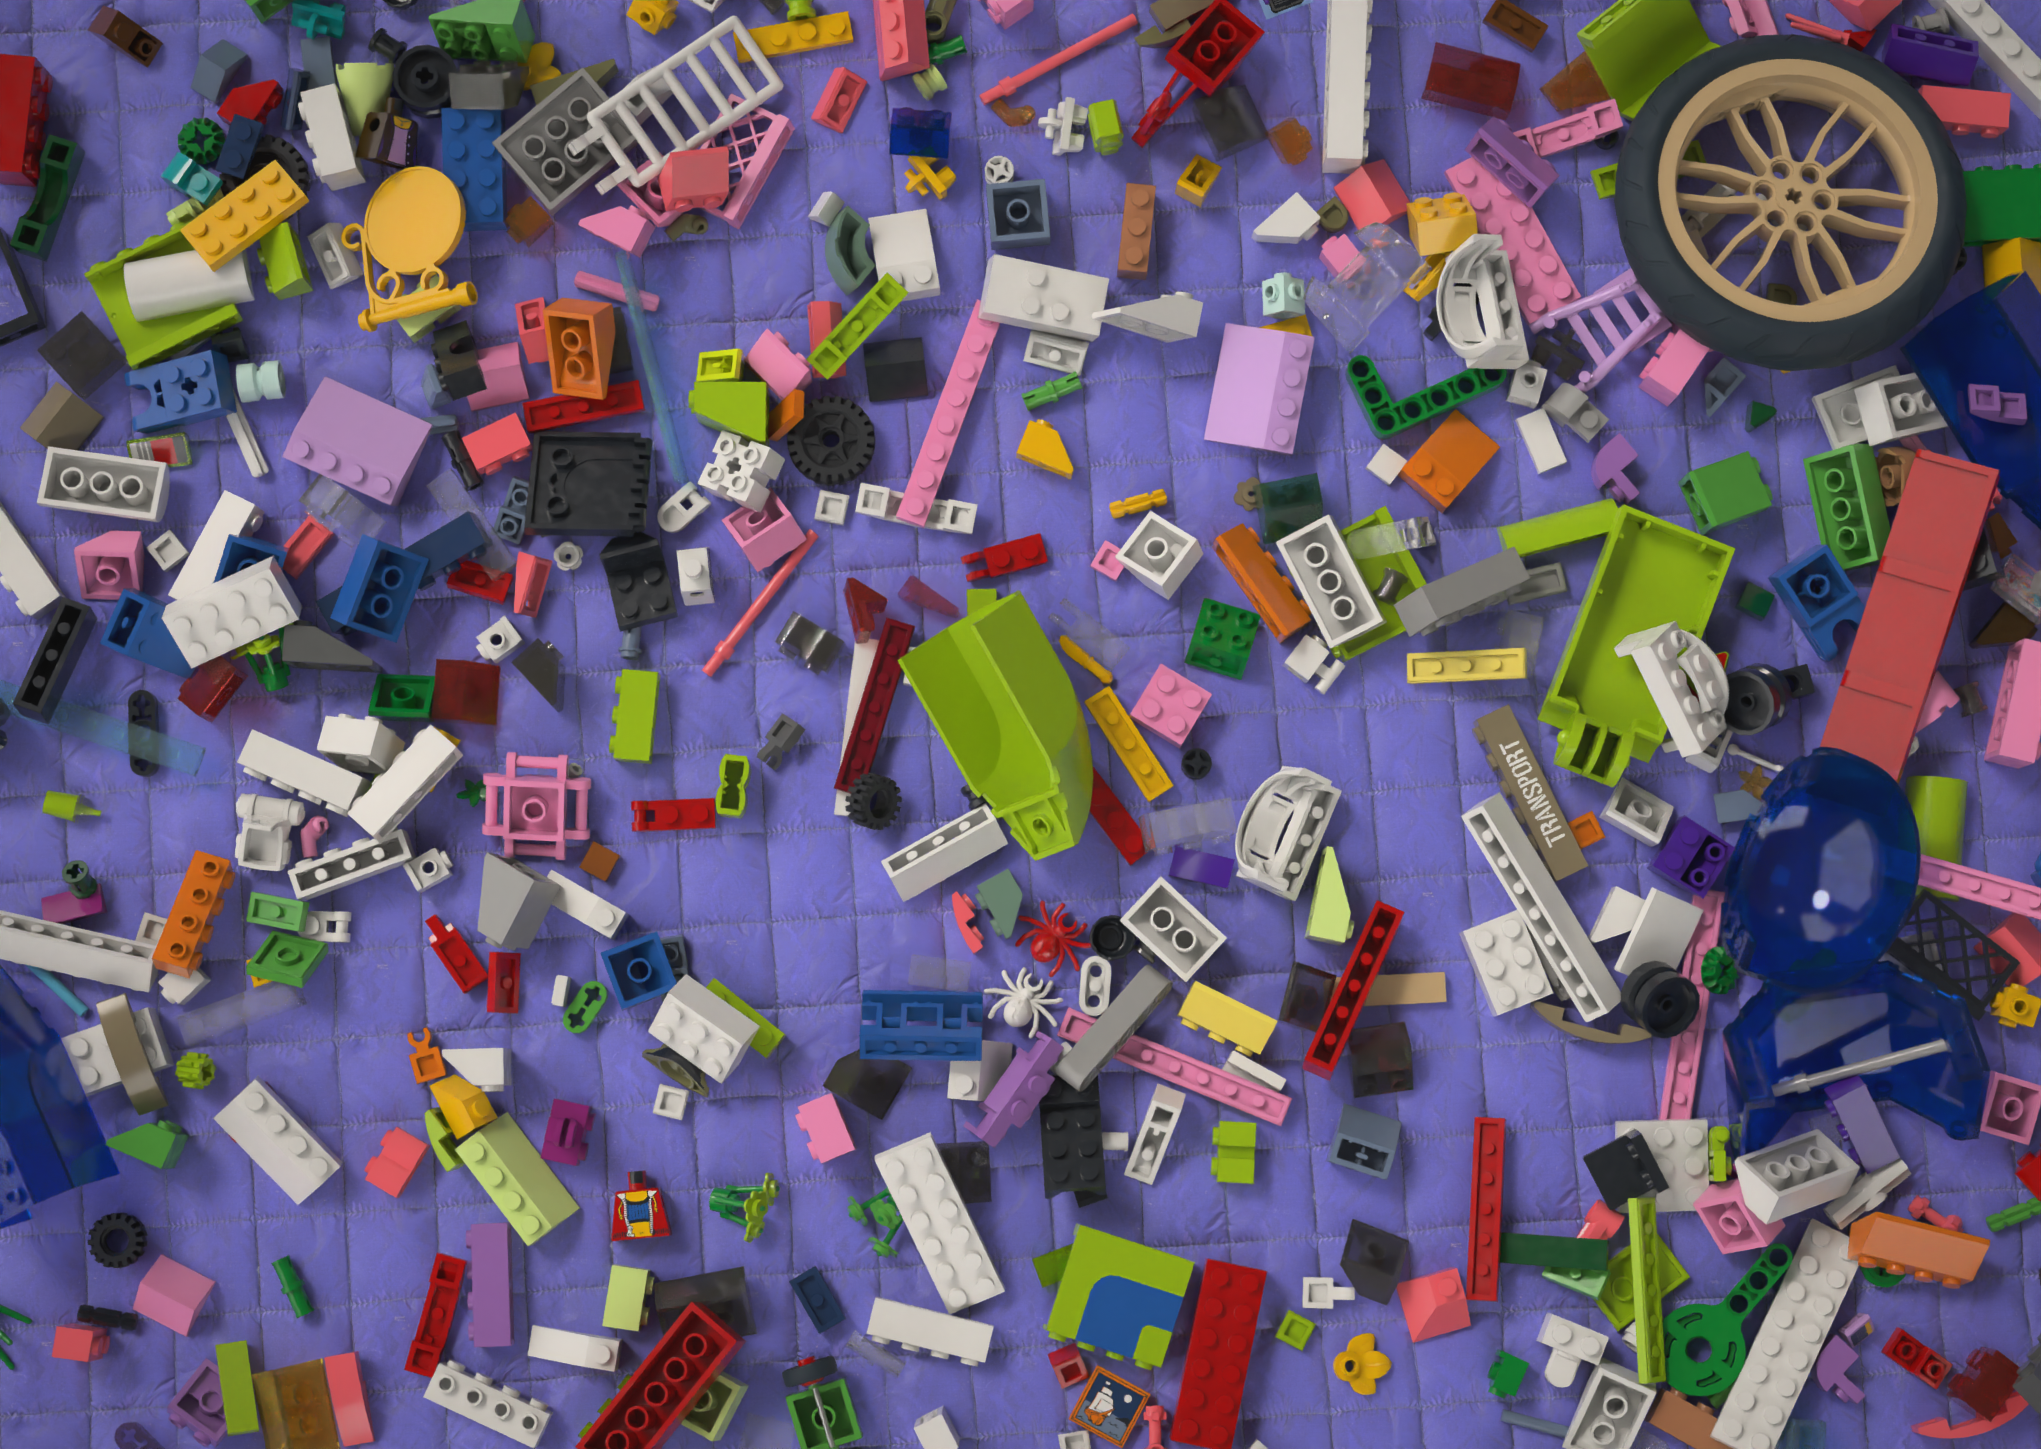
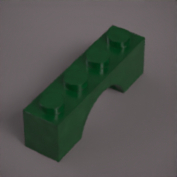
M49 134L39 161L40 179L35 198L29 210L19 217L10 243L18 253L47 262L85 155V151L78 143Z

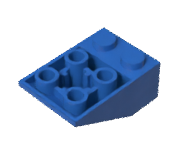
M135 588L123 589L100 644L128 657L191 680L196 667L191 669L162 620V615L168 604Z

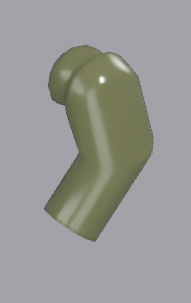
M683 214L667 227L664 232L674 242L683 233L704 234L707 232L709 225L703 216Z

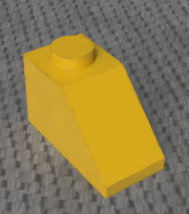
M1037 419V422L1029 420L1016 452V458L1071 480L1074 469L1058 431L1053 429L1054 425L1041 419Z
M455 1074L429 1086L457 1140L483 1128L498 1118L485 1092H481L480 1088Z

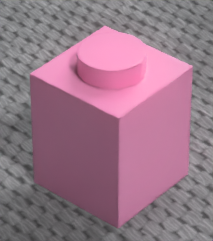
M1343 234L1338 239L1336 236H1333L1321 246L1323 250L1320 253L1319 259L1340 285L1362 270L1366 264V260L1346 234Z

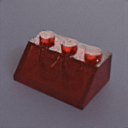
M1436 42L1421 99L1506 120L1513 104L1521 64Z

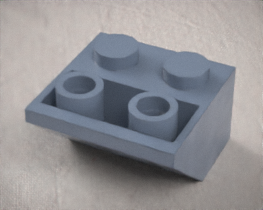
M1344 1103L1326 1161L1387 1180L1395 1156L1402 1122Z

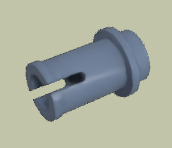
M641 627L623 631L622 647L618 648L621 658L637 660L639 654H642V649L639 648Z

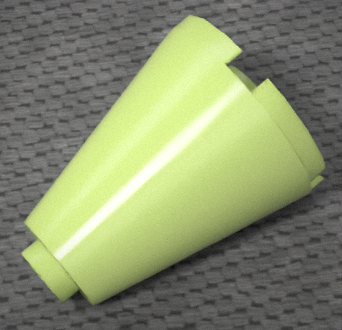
M377 63L336 64L335 71L352 135L359 136V140L367 114L369 112L385 111L386 98L390 97L393 83V63H385V65H377Z

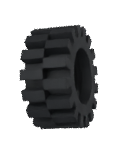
M874 773L860 775V779L856 778L853 781L855 787L849 786L848 791L851 792V796H846L845 799L846 802H850V805L845 806L846 811L851 812L848 817L854 820L853 823L873 830H883V826L889 827L891 825L889 820L895 821L897 818L894 812H900L901 807L897 806V802H902V797L897 795L901 792L900 788L896 787L897 783L888 777ZM877 792L876 805L870 811L871 798Z
M111 1213L101 1217V1220H97L93 1224L95 1227L89 1231L91 1239L88 1240V1245H91L89 1252L96 1257L94 1259L96 1262L104 1264L103 1266L108 1268H122L137 1262L139 1256H143L145 1252L143 1248L147 1246L148 1242L145 1241L147 1232L146 1230L143 1231L142 1226L144 1225L141 1221L138 1222L135 1216L127 1215V1213ZM116 1228L124 1230L129 1238L128 1246L122 1252H114L107 1245L108 1234Z

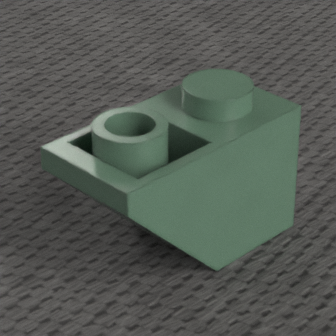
M1006 869L977 885L979 893L975 894V897L983 911L987 908L990 910L994 919L989 922L997 937L1003 934L1007 940L1012 936L1023 894L1010 870Z

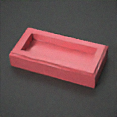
M310 514L285 543L284 547L289 549L282 569L297 580L334 536V533Z

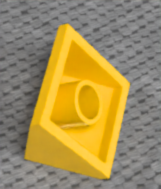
M2018 237L1981 246L1985 304L2041 302L2040 242Z

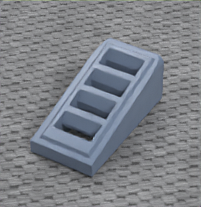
M433 364L426 366L421 380L422 390L431 409L451 403L452 400L449 390L443 391L438 379L439 373Z

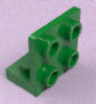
M1204 598L1184 663L1241 680L1261 616L1254 612Z

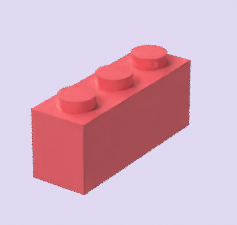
M1923 85L1918 90L1942 121L1945 129L1952 131L1951 133L1954 135H1968L1971 132L1981 133V137L1997 138L2009 128L2011 93Z

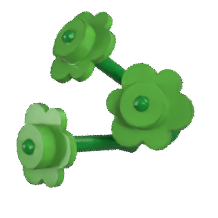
M888 1187L861 1205L856 1202L853 1196L848 1197L847 1200L850 1205L847 1207L849 1217L855 1222L860 1220L866 1226L868 1220L863 1211L870 1207L874 1213L875 1220L890 1229L883 1242L875 1237H869L868 1241L874 1245L872 1250L878 1256L888 1258L891 1255L896 1258L899 1253L892 1249L889 1244L904 1220L901 1214L899 1216L896 1215L899 1210ZM886 1196H889L887 1198L888 1203L885 1204L882 1199Z

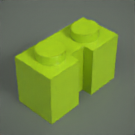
M1218 1121V1127H1213L1212 1145H1217V1157H1211L1210 1175L1216 1176L1215 1182L1254 1184L1256 1123Z

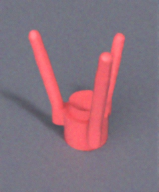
M1790 13L1785 15L1787 19L1794 21L1790 24L1792 28L1824 37V40L1848 44L1850 33L1831 29Z

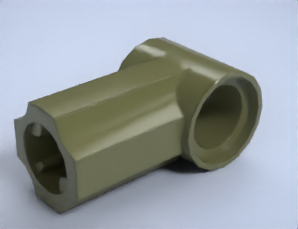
M957 0L929 1L925 11L926 26L930 23H936L941 29L932 32L926 28L928 44L935 41L936 44L941 43L946 37V29Z

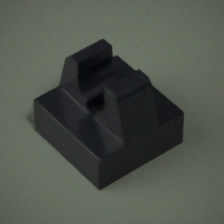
M233 327L234 332L223 334L221 331L211 336L214 351L227 355L228 363L249 359L248 349L239 327Z

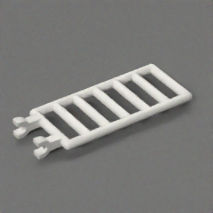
M730 16L587 114V120L593 128L572 141L567 147L575 156L600 138L620 168L595 185L601 196L626 178L629 179L634 187L639 188L661 173L670 152L664 157L661 156L625 104L626 101L639 93L676 148L671 152L695 150L783 89L784 84L737 16ZM731 30L735 32L769 82V85L757 93L719 40V38ZM708 46L711 47L746 98L744 102L732 109L696 56L697 53ZM685 61L723 115L710 125L672 71ZM660 78L665 80L700 131L687 141L683 138L649 88L650 85ZM613 110H616L652 162V165L640 173L637 172L601 120V118Z

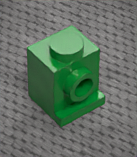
M1497 1349L1495 1355L1500 1356L1499 1362L1494 1361L1489 1369L1487 1378L1491 1380L1488 1392L1503 1399L1506 1398L1507 1394L1515 1397L1529 1363Z

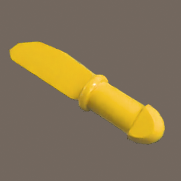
M1066 635L1060 636L1061 648L1070 658L1082 665L1084 669H1088L1102 683L1109 684L1112 682L1113 675L1110 670H1106L1094 660L1093 656L1090 657L1086 651Z

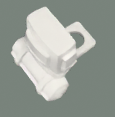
M242 793L236 802V813L238 817L243 818L242 833L238 834L236 838L235 857L238 858V865L258 870H283L285 864L289 863L292 841L289 840L291 826H300L303 822L306 812L304 803L288 798L286 800L259 796L253 793L251 795Z

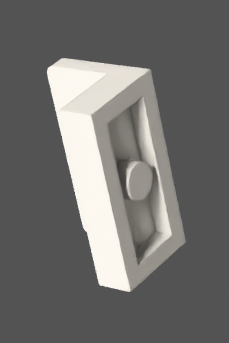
M1234 1050L1230 1053L1222 1068L1226 1072L1276 1092L1283 1088L1287 1080Z

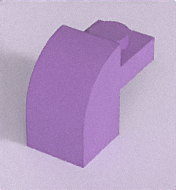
M1620 433L1605 444L1597 453L1592 462L1591 476L1598 490L1608 483L1611 495L1618 502L1623 501L1627 505L1640 492L1624 475L1622 470L1639 455Z
M1830 1333L1824 1340L1810 1370L1811 1376L1820 1390L1827 1392L1834 1386L1835 1388L1832 1392L1842 1402L1847 1403L1849 1400L1852 1403L1858 1404L1865 1397V1394L1844 1375V1372L1854 1363L1859 1355L1838 1335Z

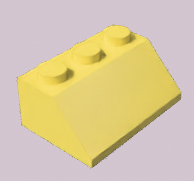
M1197 981L1192 983L1177 1016L1183 1018L1181 1021L1182 1025L1197 1031L1198 1027L1209 1031V1038L1221 1044L1228 1040L1237 1045L1236 1051L1250 1058L1253 1053L1261 1054L1278 1022Z

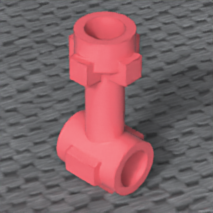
M1916 1195L1907 1208L1911 1212V1216L1916 1219L1922 1216L1937 1227L1961 1233L1964 1231L1962 1229L1963 1222L1960 1217L1948 1215L1945 1218L1928 1206L1930 1201L1925 1197L1921 1198Z
M1146 1406V1412H1143V1420L1149 1421V1445L1144 1449H1167L1161 1444V1420H1166L1164 1406Z

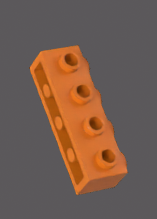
M198 850L195 851L152 956L156 969L189 979L193 970L197 971L203 958V953L200 952L204 943H209L214 930V926H211L215 915L220 916L225 902L222 899L226 889H231L235 879V872H233L230 860Z

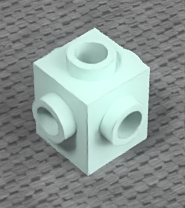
M1283 272L1274 274L1272 279L1262 281L1263 316L1286 320L1305 314L1303 279L1294 278L1291 273Z

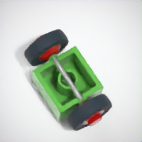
M815 1355L798 1360V1366L782 1372L786 1387L808 1386V1389L789 1394L785 1397L801 1449H839V1445L863 1437L846 1377L817 1384L825 1376L838 1371L833 1356L817 1360Z

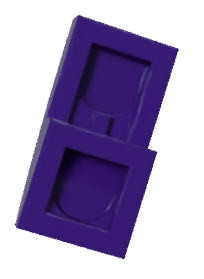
M1175 847L1168 876L1228 889L1235 859Z

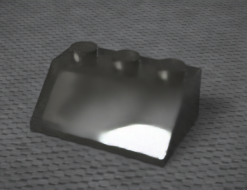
M744 1266L654 1283L656 1311L663 1336L690 1302H702L741 1337L757 1334L750 1289Z

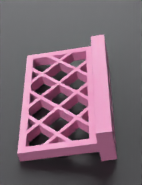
M730 94L727 99L732 108L735 104L739 105L745 101L734 94ZM759 106L751 111L756 114L751 115L749 112L746 114L747 117L737 120L721 131L730 130L733 142L720 147L727 146L728 150L735 148L738 157L737 162L729 164V171L740 167L743 174L739 182L729 185V193L727 194L729 201L724 210L698 207L727 221L730 226L740 229L795 130L789 118L781 114L775 115ZM721 112L716 120L723 116ZM762 118L772 121L767 131L756 134L753 121ZM749 123L753 136L737 141L733 128ZM717 135L702 144L700 149L711 148V146L716 148L715 139ZM755 142L757 150L754 156L742 160L739 147Z

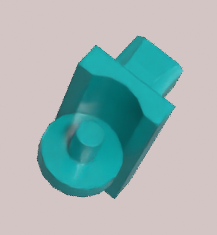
M320 0L292 1L293 15L291 25L306 29L307 38L314 40L317 34L320 33L342 40L345 33V5L334 2L330 7L320 5Z

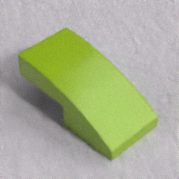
M440 1107L429 1109L424 1114L427 1132L433 1149L447 1172L459 1169L465 1163L455 1151L457 1146L450 1138L454 1133Z

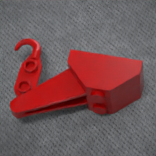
M1214 0L1166 55L1165 60L1177 70L1159 98L1157 97L1148 107L1146 115L1138 124L1140 127L1131 139L1141 148H1144L1162 125L1198 88L1208 96L1218 92L1260 41L1265 31L1227 0ZM1184 75L1194 84L1170 108L1168 105L1172 100L1171 92Z

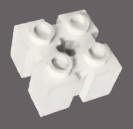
M722 430L712 451L717 455L714 464L707 462L697 484L714 496L730 502L734 500L741 506L761 513L771 492L765 487L769 479L776 481L785 459L770 447L754 441L749 443L740 436Z

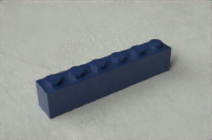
M467 511L408 546L405 550L429 559L418 589L423 591L436 584L435 579L444 573L448 576L462 568L460 564L466 560L471 559V561H474L487 553L486 549L493 544L477 515ZM341 586L316 601V604L332 633L347 636L358 629L346 626L330 618L340 594Z

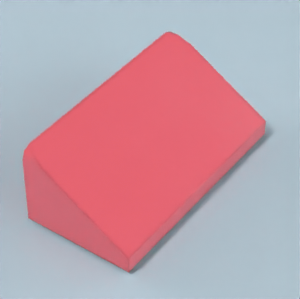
M845 67L835 68L811 119L838 133H843L867 81Z

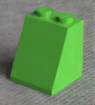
M1749 451L1690 471L1678 482L1700 535H1707L1763 512L1772 506L1771 500H1773L1771 490L1767 484L1762 483L1759 473H1761L1760 465L1754 456H1750Z

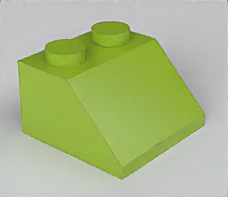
M288 221L279 224L259 239L261 248H257V254L261 265H266L269 275L264 276L268 292L274 293L279 300L314 291L299 236Z

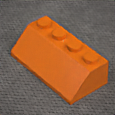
M1242 523L1216 537L1212 548L1279 644H1281L1306 627L1311 622L1309 615L1312 613L1302 599L1298 601L1293 595L1292 591L1295 589L1290 580L1285 575L1281 577L1274 567L1277 566V562L1270 552L1266 551L1264 553L1257 544L1260 542V538L1252 527L1246 528Z
M1875 1212L1851 1223L1847 1259L1858 1261V1265L1861 1267L1875 1268L1878 1266L1886 1268V1272L1890 1274L1903 1275L1907 1273L1914 1275V1279L1918 1281L1931 1282L1935 1280L1942 1282V1286L1946 1288L1959 1289L1961 1285L1974 1280L1990 1246V1240Z

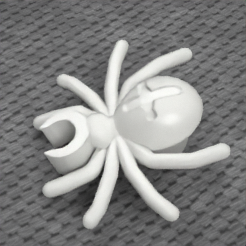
M1023 967L1018 975L1015 986L1008 977L1007 971L1003 970V979L1012 991L998 988L984 990L985 994L1009 995L1002 998L992 1007L988 1018L992 1019L997 1009L1008 1002L1004 1008L1003 1015L1005 1021L1012 1027L1026 1025L1034 1014L1033 1028L1029 1033L1030 1039L1035 1036L1039 1026L1040 1015L1037 1010L1048 1018L1053 1027H1057L1058 1024L1053 1016L1043 1006L1039 1005L1063 1002V998L1040 999L1048 994L1054 982L1050 980L1042 991L1043 980L1041 978L1039 985L1032 987L1028 983L1032 978V973L1024 978L1027 969Z

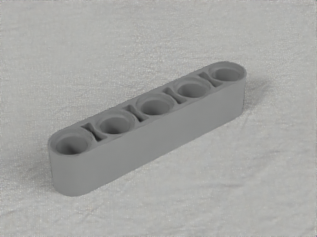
M1147 964L1062 1059L1056 1069V1074L1079 1092L1083 1091L1166 997L1172 988L1173 982L1151 965Z

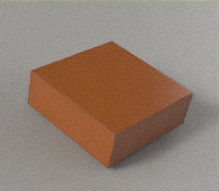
M593 841L579 868L607 882L620 855Z

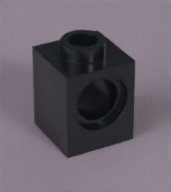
M1807 664L1780 671L1794 683L1792 700L1815 693Z

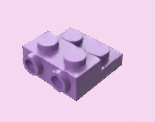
M207 1358L167 1406V1413L170 1414L169 1421L179 1429H184L187 1426L194 1431L193 1438L204 1447H208L210 1444L217 1447L227 1434L218 1366Z

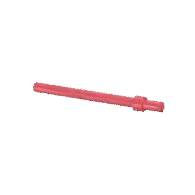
M1133 13L1012 78L1008 76L998 81L999 85L979 95L981 102L985 106L1003 95L1008 97L1017 92L1016 88L1137 25L1138 21Z
M809 529L805 535L807 540L792 551L724 641L720 640L714 648L715 653L702 669L709 677H712L725 659L728 660L735 652L733 649L817 540L819 536L814 531Z

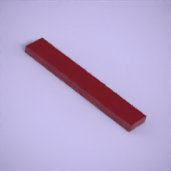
M886 617L834 785L836 790L851 794L848 789L849 786L855 787L853 781L856 778L860 779V775H868L871 772L902 672V668L897 660L908 652L915 630L913 625Z

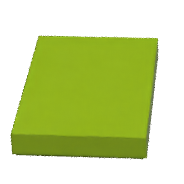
M1657 1233L1662 1299L1690 1278V1276ZM1631 1244L1608 1260V1270H1610L1611 1275L1600 1300L1593 1299L1616 1331H1620L1635 1319Z

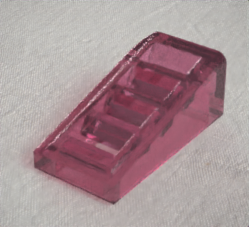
M910 576L898 592V597L902 600L948 617L957 618L960 614L958 607L915 576Z

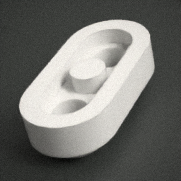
M1099 956L1089 957L1084 961L1081 968L1079 1006L1089 1016L1103 1014L1109 1005L1111 966L1106 959ZM1099 966L1102 974L1099 977L1092 976L1090 973L1091 967ZM1090 996H1097L1100 1003L1097 1007H1091L1088 1004Z

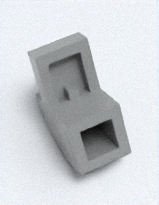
M1562 383L1540 408H1544L1546 414L1562 428L1567 424L1587 443L1609 421L1602 412L1587 400L1589 398L1587 395L1568 383Z

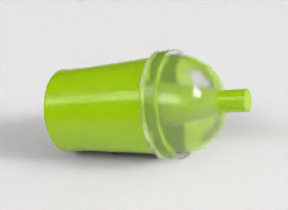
M48 790L44 799L42 813L79 824L88 822L93 815L100 817L102 811L95 810L93 802L83 794L74 795Z

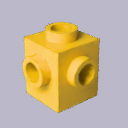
M633 0L626 15L637 22L642 29L655 35L664 28L668 30L673 25L677 17L674 13L679 2L676 0Z
M2011 983L2010 987L2002 986L1990 1001V1007L1992 1008L1990 1015L1998 1017L1999 1024L2016 1029L2017 1025L2033 1028L2041 1006V998L2027 994L2028 988Z

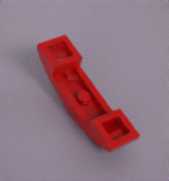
M437 1252L429 1279L431 1283L404 1370L430 1378L433 1377L440 1363L452 1326L464 1280L467 1260Z

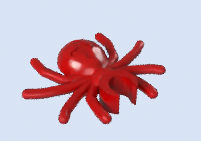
M1041 901L1040 910L1046 924L1029 916L1019 915L1018 919L1020 921L1030 922L1042 929L1035 928L1023 934L1016 941L1015 946L1019 947L1027 938L1038 934L1030 946L1031 955L1036 961L1042 963L1050 962L1060 953L1056 966L1049 973L1050 977H1053L1060 970L1065 958V950L1073 962L1075 971H1080L1078 960L1069 945L1091 948L1090 943L1071 940L1084 932L1088 924L1083 923L1074 933H1070L1075 930L1077 920L1069 928L1065 927L1062 923L1063 918L1068 913L1062 914L1058 918V922L1056 920L1060 912L1065 908V903H1061L1056 908L1050 921L1045 908V901Z

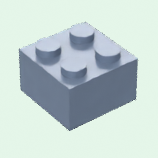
M1045 179L986 184L991 250L1050 245L1051 236Z

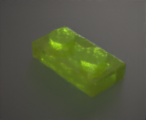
M1073 1243L1032 1259L1042 1288L1062 1280Z

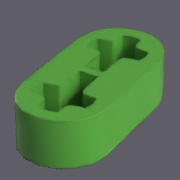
M590 981L582 986L563 1016V1024L568 1031L583 1033L591 1026L608 999L607 988L602 983ZM596 987H599V995L602 996L601 1000H593L589 1007L586 1006L585 1003L589 999V995L586 993L589 988L594 990ZM582 1008L586 1009L582 1016V1020L585 1021L584 1025H576L573 1028L571 1026L573 1021L570 1019V1015L572 1013L577 1015Z

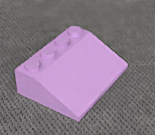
M1226 323L1204 440L1291 456L1293 454L1315 337Z
M325 376L297 423L282 457L388 505L398 506L433 424Z

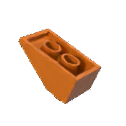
M562 297L543 309L553 393L603 400L607 395L616 332L612 303Z
M1455 409L1404 465L1398 476L1443 514L1499 450L1500 446Z

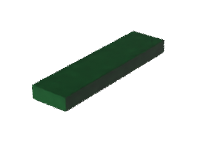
M1501 1232L1500 1263L1607 1271L1609 1240Z

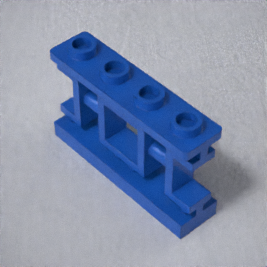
M863 990L862 1020H876V1025H860V1059L982 1061V1027H967V1022H983L982 992ZM907 1021H937V1026H907Z

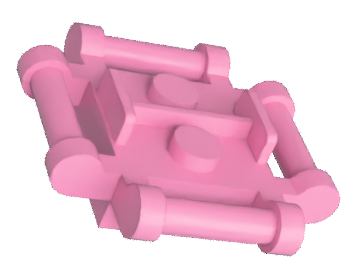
M507 752L506 775L499 773L483 774V784L486 785L485 823L482 824V834L503 836V839H505V856L515 858V855L555 857L556 860H566V839L586 840L590 838V828H587L588 790L591 789V779L586 777L568 778V755L559 754L558 757L520 756L517 752ZM517 767L557 769V777L532 774L521 776L517 775ZM498 786H504L503 824L497 823ZM567 789L576 790L574 828H566ZM515 839L556 841V845L516 843Z

